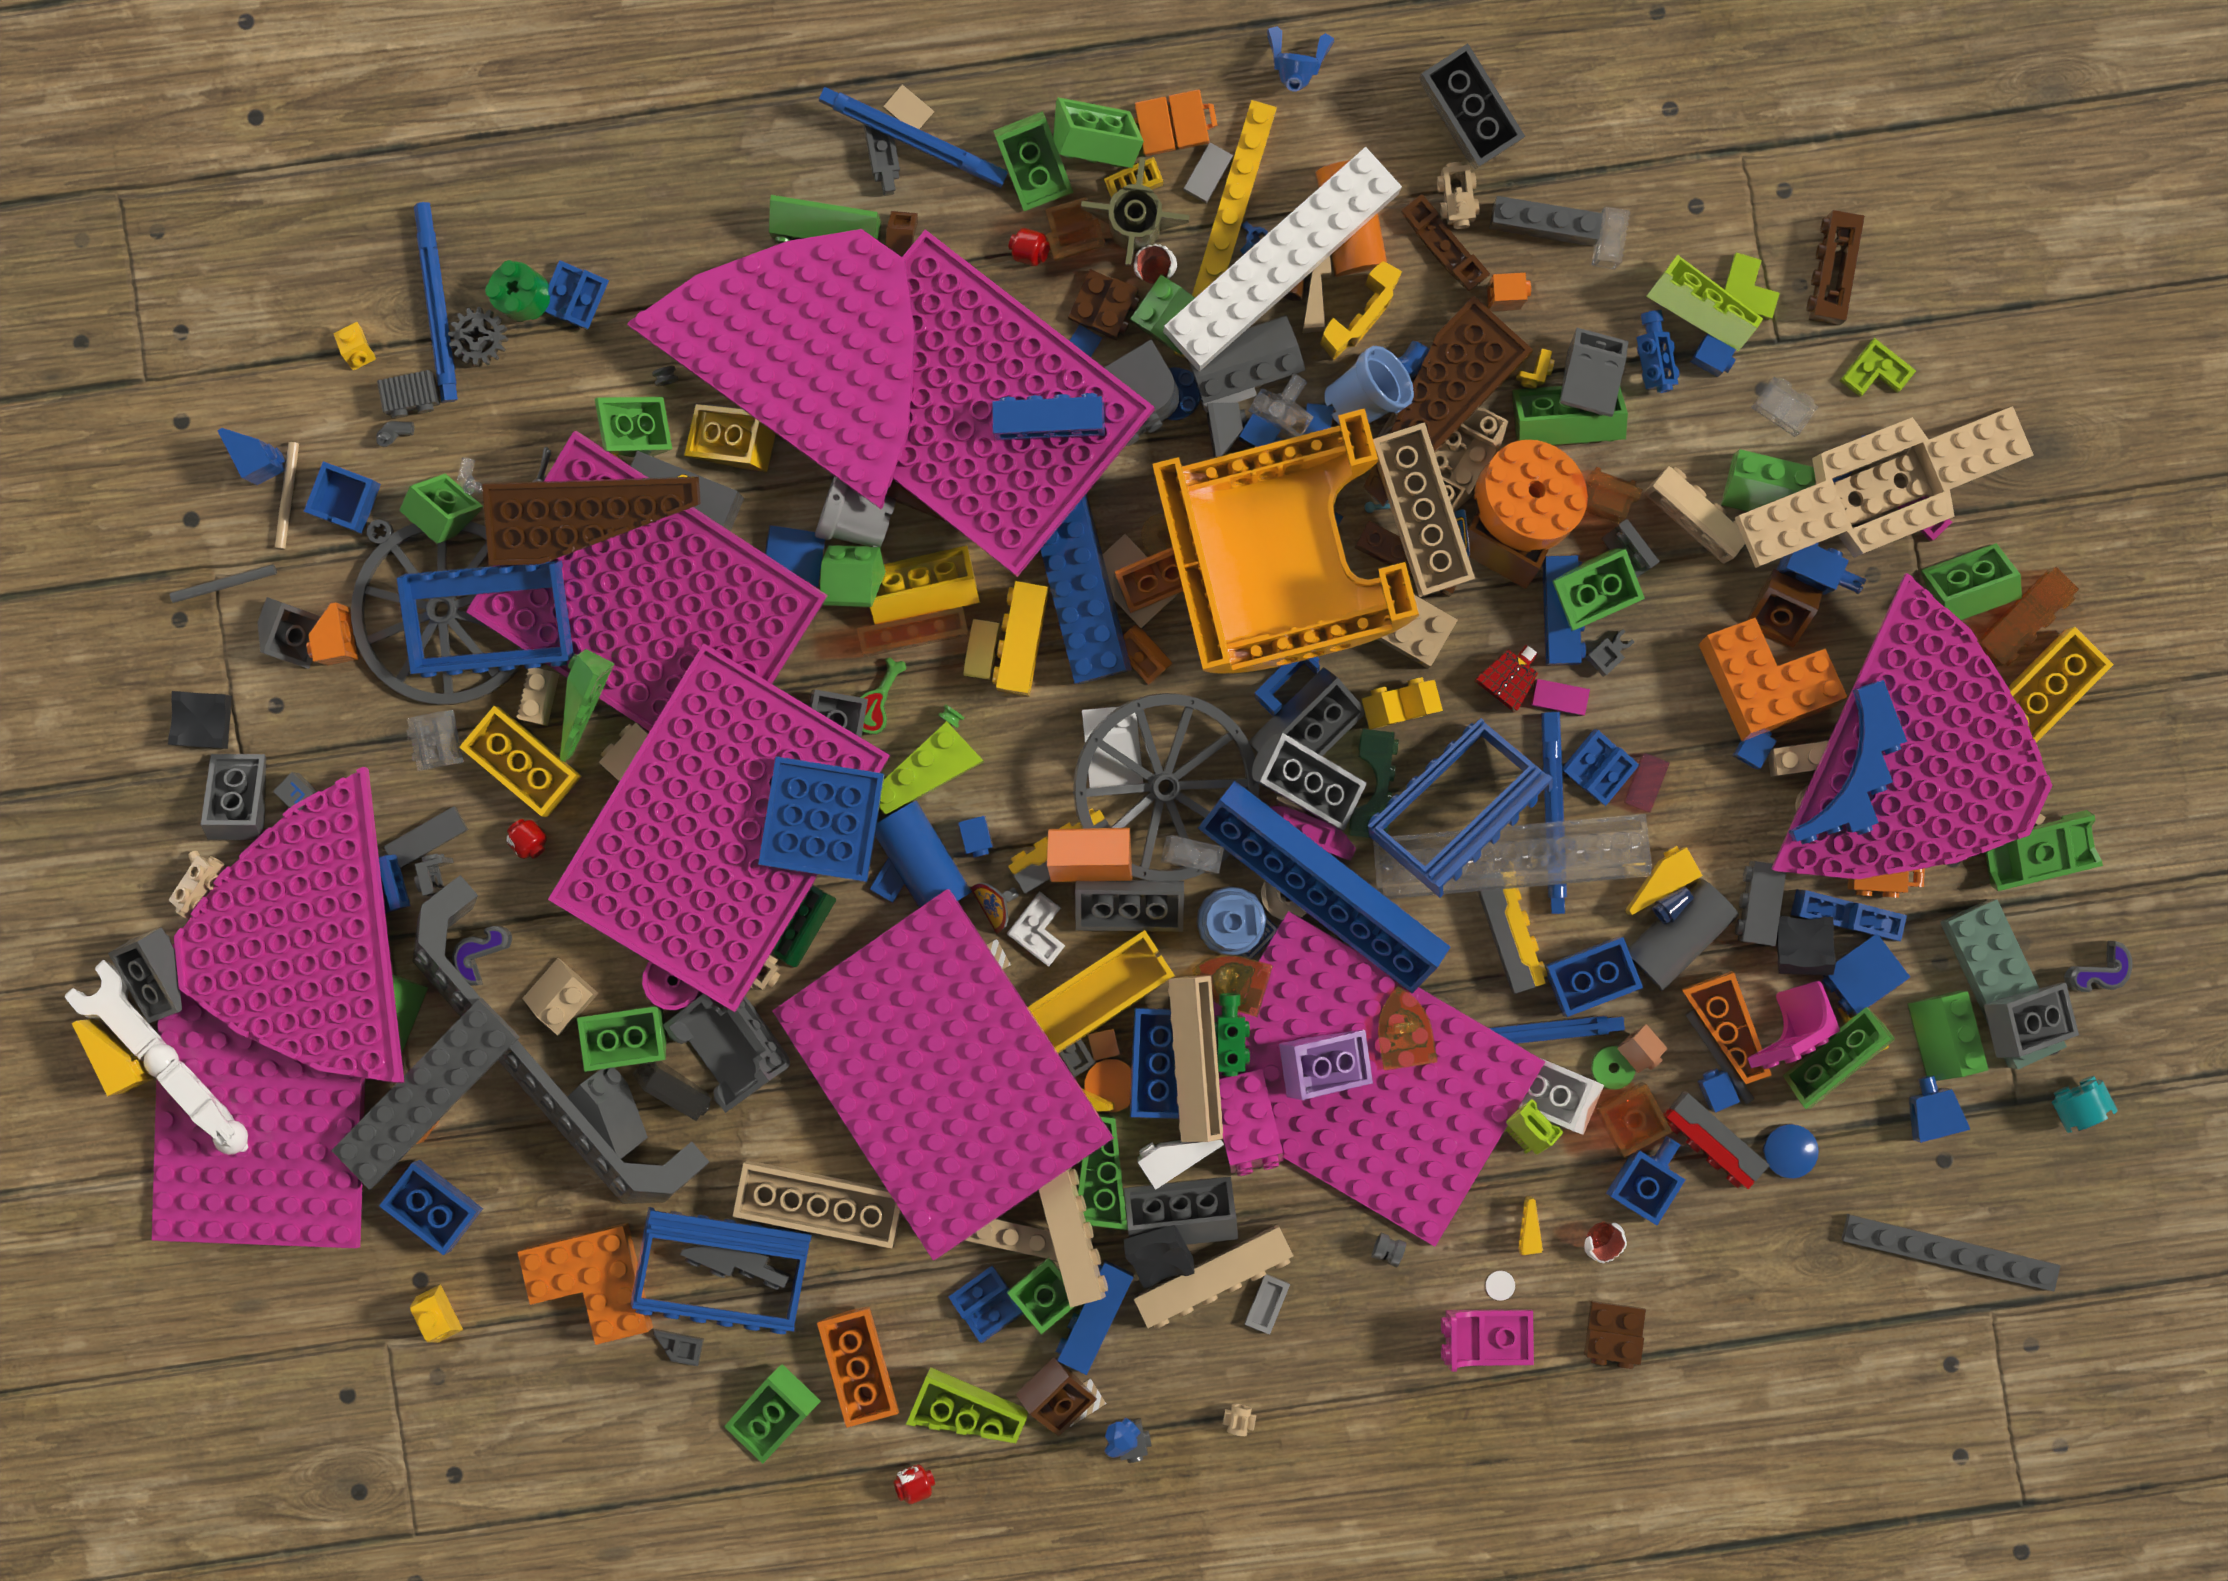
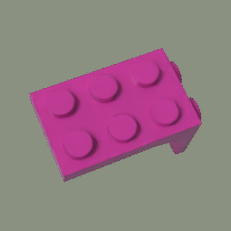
M1820 981L1783 990L1776 994V999L1783 1015V1033L1777 1042L1748 1057L1751 1068L1763 1066L1764 1069H1768L1778 1065L1779 1061L1785 1060L1786 1064L1801 1059V1055L1816 1050L1815 1047L1830 1042L1829 1037L1841 1031Z
M1260 1069L1239 1074L1238 1076L1219 1079L1223 1140L1231 1173H1237V1176H1245L1253 1173L1254 1168L1263 1167L1264 1170L1279 1167V1162L1283 1161V1151L1263 1070Z
M1532 1309L1445 1310L1446 1317H1441V1333L1446 1338V1344L1441 1345V1359L1451 1372H1457V1368L1464 1366L1534 1365Z

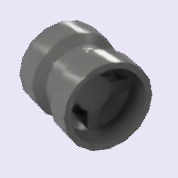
M1381 1232L1374 1245L1371 1258L1376 1260L1384 1259L1388 1261L1389 1265L1397 1268L1405 1252L1406 1242L1402 1240L1394 1241L1390 1239L1389 1235Z

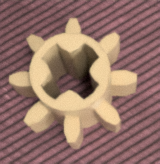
M1232 1404L1231 1410L1225 1409L1223 1425L1228 1426L1227 1432L1237 1436H1247L1248 1430L1254 1431L1256 1415L1251 1414L1252 1408L1242 1404Z

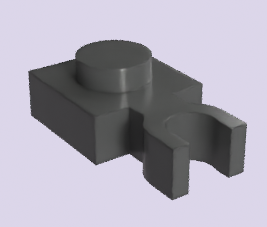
M1624 629L1620 630L1613 637L1612 642L1608 638L1604 639L1586 656L1588 661L1603 677L1625 658L1620 651L1629 648L1634 643L1633 639L1626 644L1621 642L1620 637L1625 633Z

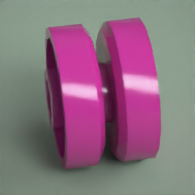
M650 961L643 972L642 985L646 996L654 1005L662 1009L678 1010L685 1008L703 994L679 978L678 983L673 985V982H670V976L674 975Z

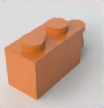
M1925 868L1863 879L1848 878V890H1856V895L1872 896V891L1883 892L1882 897L1899 898V893H1908V886L1924 887ZM1909 872H1913V882H1909Z

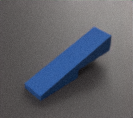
M1796 889L1791 915L1805 919L1833 917L1834 926L1871 935L1878 934L1880 937L1895 941H1901L1907 915L1801 889Z

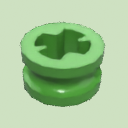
M945 704V711L939 713L938 716L958 729L959 721L964 720L965 717Z

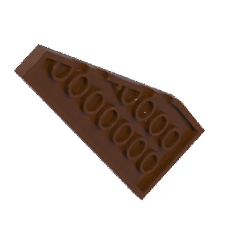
M1473 296L1436 334L1432 346L1422 363V367L1413 382L1414 397L1412 403L1398 413L1389 434L1425 422L1435 453L1533 352V349ZM1375 464L1363 488L1378 503L1384 506L1388 502V498L1377 464Z
M699 477L482 484L489 566L544 564L700 505Z

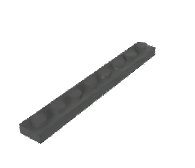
M1847 1214L1841 1239L1842 1241L2054 1292L2061 1266L2047 1261Z

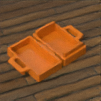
M1199 89L1169 95L1168 102L1170 107L1165 96L1136 102L1137 118L1134 121L1136 124L1138 123L1140 134L1144 141L1142 144L1144 155L1147 157L1175 151L1176 140V146L1179 150L1209 144L1208 130L1218 126L1214 104H1203ZM1204 109H1209L1211 124H1206Z

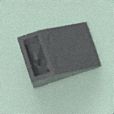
M1576 328L1567 351L1560 403L1612 417L1626 362L1628 341Z

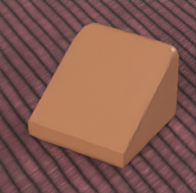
M1114 1028L1088 1034L1094 1061L1120 1055Z

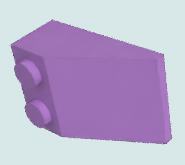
M1365 1030L1302 1038L1279 1044L1287 1097L1305 1100L1373 1083Z

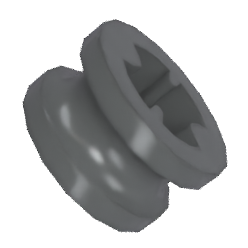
M675 366L654 370L652 375L657 378L655 385L665 386L677 382L679 378L674 375L676 371Z
M374 520L367 528L369 539L379 545L386 542L394 533L392 526L383 520ZM384 525L386 528L383 530L387 532L386 536H379L376 539L377 533L374 532L377 527L382 528Z

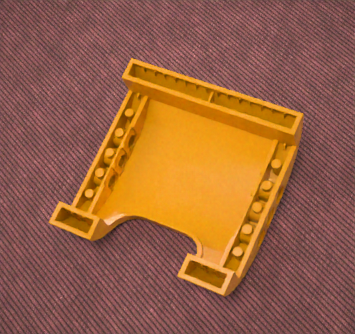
M1365 408L1338 415L1339 426L1183 467L1179 457L1152 464L1203 671L1210 673H1243L1307 660L1374 641L1403 628L1419 616L1405 562L1378 569V578L1363 579L1351 572L1342 547L1334 516L1336 497L1346 484L1367 472L1378 462Z

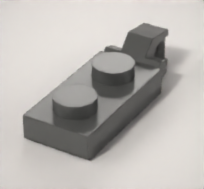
M863 124L872 175L875 182L881 181L884 196L893 195L894 191H896L894 179H899L900 171L895 140L893 137Z

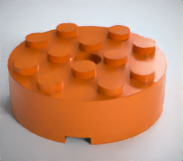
M1520 440L1500 449L1478 476L1474 493L1480 511L1478 515L1486 529L1503 544L1526 552L1540 549L1547 550L1562 542L1582 520L1588 500L1586 483L1576 463L1559 448L1538 440Z

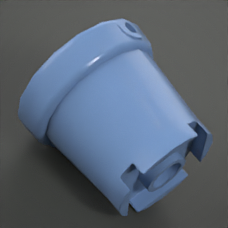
M1371 346L1360 354L1356 364L1329 385L1324 393L1327 407L1333 404L1336 410L1331 415L1338 424V415L1364 408L1368 423L1389 412L1397 414L1409 406L1414 397L1413 384L1407 370L1392 352L1380 346Z
M1228 886L1215 890L1204 899L1198 910L1197 928L1200 938L1209 949L1220 955L1238 956L1248 953L1259 944L1266 930L1267 918L1264 907L1255 894L1243 888Z

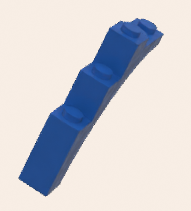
M1879 680L1853 690L1859 717V741L1851 772L1840 792L1825 809L1809 821L1789 830L1792 841H1801L1802 845L1817 840L1816 835L1826 831L1827 835L1843 830V824H1845L1848 832H1856L1857 835L1872 831V825L1879 823L1867 792L1870 791L1871 795L1887 790L1886 785L1893 782L1881 751H1884L1885 754L1896 752L1901 749L1900 744L1907 742L1884 680Z

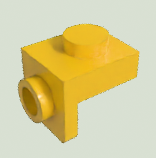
M358 322L333 333L342 357L352 370H356L376 360L375 354L368 346L364 332Z
M1541 349L1537 356L1533 374L1519 371L1515 380L1520 381L1521 386L1536 389L1537 386L1541 387L1545 382L1546 375H1551L1555 360L1551 359L1552 351Z

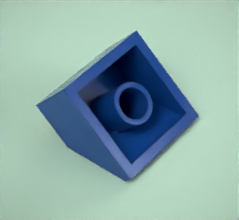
M224 428L217 430L241 478L259 485L285 471L282 464L285 462V459L277 447L274 449L270 443L267 444L259 439Z

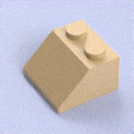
M557 958L522 999L539 1020L556 1035H560L570 1027L598 995V992L562 960Z

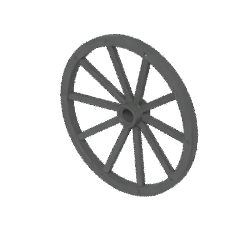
M470 521L461 530L487 540L486 527ZM410 524L393 533L386 542L380 543L366 560L358 575L351 604V621L357 646L364 660L376 676L393 690L409 698L430 704L455 705L485 697L507 683L519 671L522 665H515V669L500 672L496 667H489L488 672L493 678L475 688L456 693L453 692L452 675H447L446 671H443L444 694L430 693L404 683L410 673L409 659L406 660L399 674L395 677L381 663L371 646L373 643L404 631L403 622H400L368 636L364 609L367 594L400 603L399 594L369 587L375 571L391 551L409 574L419 573L399 547L400 544L408 539L424 533L415 524ZM447 540L438 543L437 571L447 570ZM487 541L466 569L479 568L488 555ZM476 594L456 601L457 596L428 598V602L416 599L417 608L426 610V612L418 615L419 624L430 620L421 635L423 650L439 625L441 657L450 656L449 625L473 654L483 653L456 621L458 618L487 626L469 613L459 610L470 605ZM446 603L448 612L445 616L439 617L437 609L439 605Z
M1160 693L1129 701L1116 708L1096 726L1079 755L1075 768L1073 795L1081 828H1095L1089 814L1087 797L1149 791L1146 796L1110 827L1124 828L1155 800L1141 864L1137 866L1132 863V876L1150 881H1180L1201 875L1219 865L1231 853L1220 846L1209 856L1198 861L1173 799L1175 798L1206 818L1210 811L1179 792V790L1229 788L1236 781L1259 798V783L1252 777V767L1255 760L1253 750L1244 733L1228 715L1201 699L1176 693ZM1160 705L1185 706L1164 770H1162L1143 709ZM1193 709L1210 716L1227 731L1173 772ZM1133 713L1136 714L1154 774L1103 741V738L1116 724ZM1232 739L1234 740L1243 760L1246 778L1178 781ZM1098 747L1148 780V783L1086 788L1090 763ZM1167 779L1169 788L1166 792L1160 793L1158 789L1159 783ZM1164 802L1190 864L1189 866L1169 870L1149 869Z

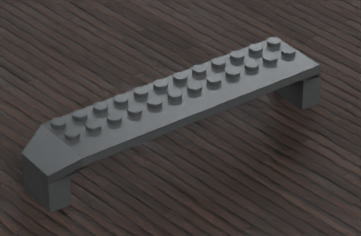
M461 875L422 904L417 920L412 962L460 1017L478 999H481L445 957L447 929L474 908L478 897ZM518 1040L498 1059L622 1204L666 1202L709 1163L708 1159L692 1141L663 1166L624 1163Z

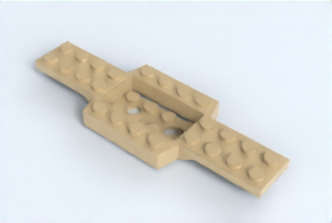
M2013 406L1932 439L1926 437L1912 417L1813 457L1812 462L1816 485L1735 517V520L1755 568L1837 535L1855 558L1954 517L1950 489L2033 456V452ZM1908 449L1907 454L1835 483L1832 480ZM1896 474H1901L1906 479V485L1902 489L1894 484V476ZM1851 492L1857 493L1861 498V503L1858 507H1854L1849 503L1848 496ZM1923 496L1929 497L1920 502H1917L1915 504H1912L1910 506H1907L1905 508H1902L1900 510L1877 518L1858 527H1852V525L1874 517L1878 514H1881L1883 512H1886L1888 510H1891L1893 508H1896L1898 506H1901Z

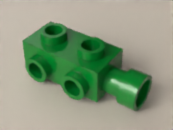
M1237 993L1219 994V1006H1222V1015H1215L1218 1072H1222V1076H1238V1072H1245V1064L1250 1062L1249 1048H1245V1037L1250 1035L1249 1021H1245L1243 1015H1238V1006L1241 1005V994ZM1234 1026L1236 1033L1233 1036H1229L1227 1030L1229 1027ZM1230 1054H1236V1060L1233 1063L1227 1061Z

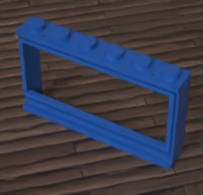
M562 560L549 561L544 564L502 565L411 573L397 577L411 674L420 673L421 677L436 676L437 672L446 671L447 675H457L463 673L464 669H472L473 673H482L489 671V667H498L499 671L515 669V665H524L526 669L541 667V663L551 662V666L567 665V661L572 659L575 652H573ZM541 588L553 589L561 647L424 658L416 599Z
M1480 718L1475 724H1469L1456 742H1450L1446 746L1443 755L1438 759L1434 758L1431 760L1423 774L1412 778L1403 793L1393 796L1388 802V807L1382 813L1377 812L1372 816L1368 823L1369 837L1440 898L1444 895L1443 886L1451 878L1457 881L1462 875V867L1470 860L1474 863L1477 862L1481 857V849L1489 841L1495 844L1500 839V831L1508 823L1514 826L1519 820V812L1526 806L1534 807L1538 801V794L1543 789L1548 793L1553 789V778L1549 774H1545ZM1482 736L1519 767L1523 773L1439 854L1424 866L1388 835L1384 829Z
M648 1207L630 1304L633 1309H636V1313L643 1315H652L654 1311L661 1312L663 1317L679 1319V1316L682 1315L689 1316L691 1321L706 1323V1319L717 1320L718 1325L732 1327L733 1323L744 1324L743 1328L755 1331H758L760 1327L770 1328V1332L776 1334H786V1331L794 1332L812 1235L807 1231L802 1233L792 1232L782 1227L772 1229L756 1223H751V1225L739 1224L730 1219H724V1221L713 1220L703 1215L693 1217L682 1215L681 1212L677 1211L667 1213L655 1211L653 1207ZM652 1238L797 1259L787 1318L641 1298Z

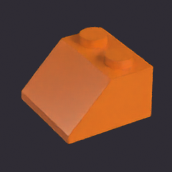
M337 602L330 603L309 633L310 642H307L309 657L313 658L314 662L324 665L359 660L350 607Z

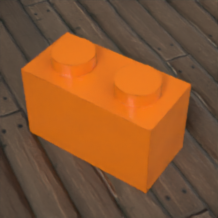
M1526 273L1493 274L1487 284L1488 309L1490 311L1520 310L1524 303L1527 302L1528 297L1531 296V281L1526 280Z

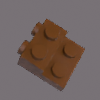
M1089 269L1068 319L1117 341L1119 334L1124 336L1130 323L1127 320V316L1130 310L1135 311L1140 302L1141 296L1137 295L1138 288L1117 278L1112 279Z
M1591 1301L1584 1355L1587 1358H1591V1363L1598 1365H1607V1360L1618 1362V1367L1633 1369L1634 1364L1641 1365L1646 1309Z

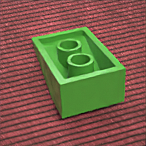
M1043 111L993 130L1023 211L1073 193Z
M663 397L595 398L603 449L606 452L635 457L636 452L640 451L654 457L672 450Z
M1611 549L1589 559L1552 581L1571 631L1645 599L1626 549Z
M781 1364L724 1427L763 1464L821 1401Z

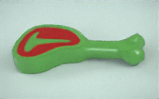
M886 658L887 672L879 687L860 697L868 699L862 732L876 735L885 729L887 724L884 708L885 701L896 676L906 670L904 661L895 662L892 658Z

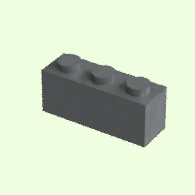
M1750 861L1749 866H1745L1743 881L1746 882L1745 893H1741L1739 908H1742L1741 919H1737L1735 934L1738 935V941L1769 946L1776 945L1786 872L1771 870L1773 866L1771 863Z

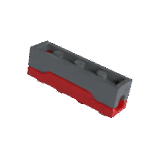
M1683 1091L1662 1115L1668 1120L1665 1125L1677 1135L1679 1132L1684 1134L1688 1138L1685 1143L1697 1153L1702 1150L1708 1156L1706 1161L1717 1171L1722 1168L1729 1175L1726 1179L1737 1189L1742 1186L1749 1190L1754 1182L1770 1166L1687 1092Z

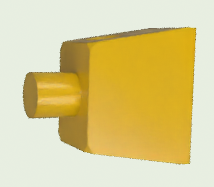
M441 1284L415 1297L410 1310L426 1342L438 1343L463 1330Z

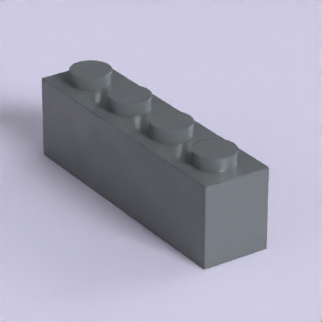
M1497 196L1493 203L1489 229L1595 246L1600 236L1603 213Z

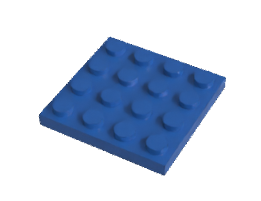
M776 756L758 865L867 882L885 774Z

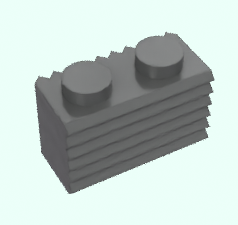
M430 370L377 381L383 413L388 416L391 415L394 419L408 416L407 412L417 410L418 413L434 411L433 406L440 405L435 375Z

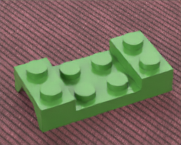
M2088 810L2061 816V820L2034 826L2029 836L1985 852L1990 885L1997 891H2002L2103 866L2093 839L2092 825L2095 822V815Z

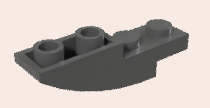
M699 1244L685 1247L680 1254L686 1257L685 1261L693 1266L700 1267L702 1264L711 1268L710 1272L722 1278H725V1275L731 1276L737 1267L740 1269V1274L749 1278H754V1276L764 1279L763 1283L774 1289H779V1286L784 1288L791 1276L789 1273L768 1265L767 1262L770 1255Z

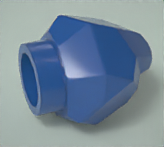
M1124 1418L1121 1422H1115L1108 1426L1105 1435L1108 1444L1104 1450L1107 1456L1112 1458L1123 1456L1137 1447L1136 1438L1141 1432L1132 1421Z

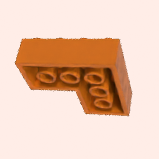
M1756 618L1709 634L1698 644L1741 741L1836 707L1848 698L1826 648L1777 666Z
M628 1223L526 1247L518 1251L530 1305L583 1292L595 1345L646 1333L653 1328L651 1316L636 1313V1309H633L630 1304L638 1262ZM644 1287L641 1298H646Z

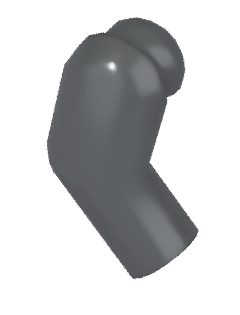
M387 422L376 435L377 444L381 447H387L399 435H414V422Z

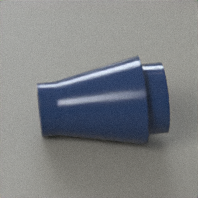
M1682 887L1680 890L1657 900L1652 910L1663 924L1673 923L1694 897L1686 887Z

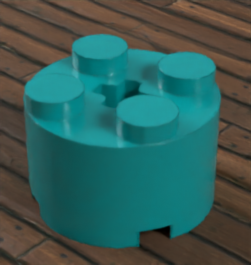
M2090 1076L2081 1080L2078 1087L2071 1090L2069 1087H2064L2054 1092L2055 1099L2052 1101V1104L2067 1133H2072L2071 1127L2077 1126L2079 1131L2092 1127L2108 1119L2106 1113L2112 1110L2113 1114L2118 1111L2103 1080H2096L2095 1076Z

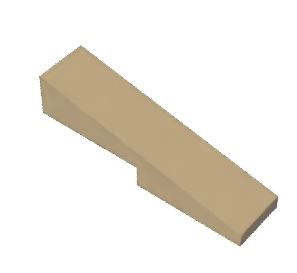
M1330 256L1311 272L1302 333L1324 331L1325 320L1321 279L1330 278Z

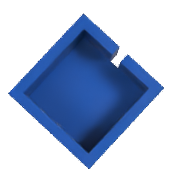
M323 461L304 512L362 534L381 484Z

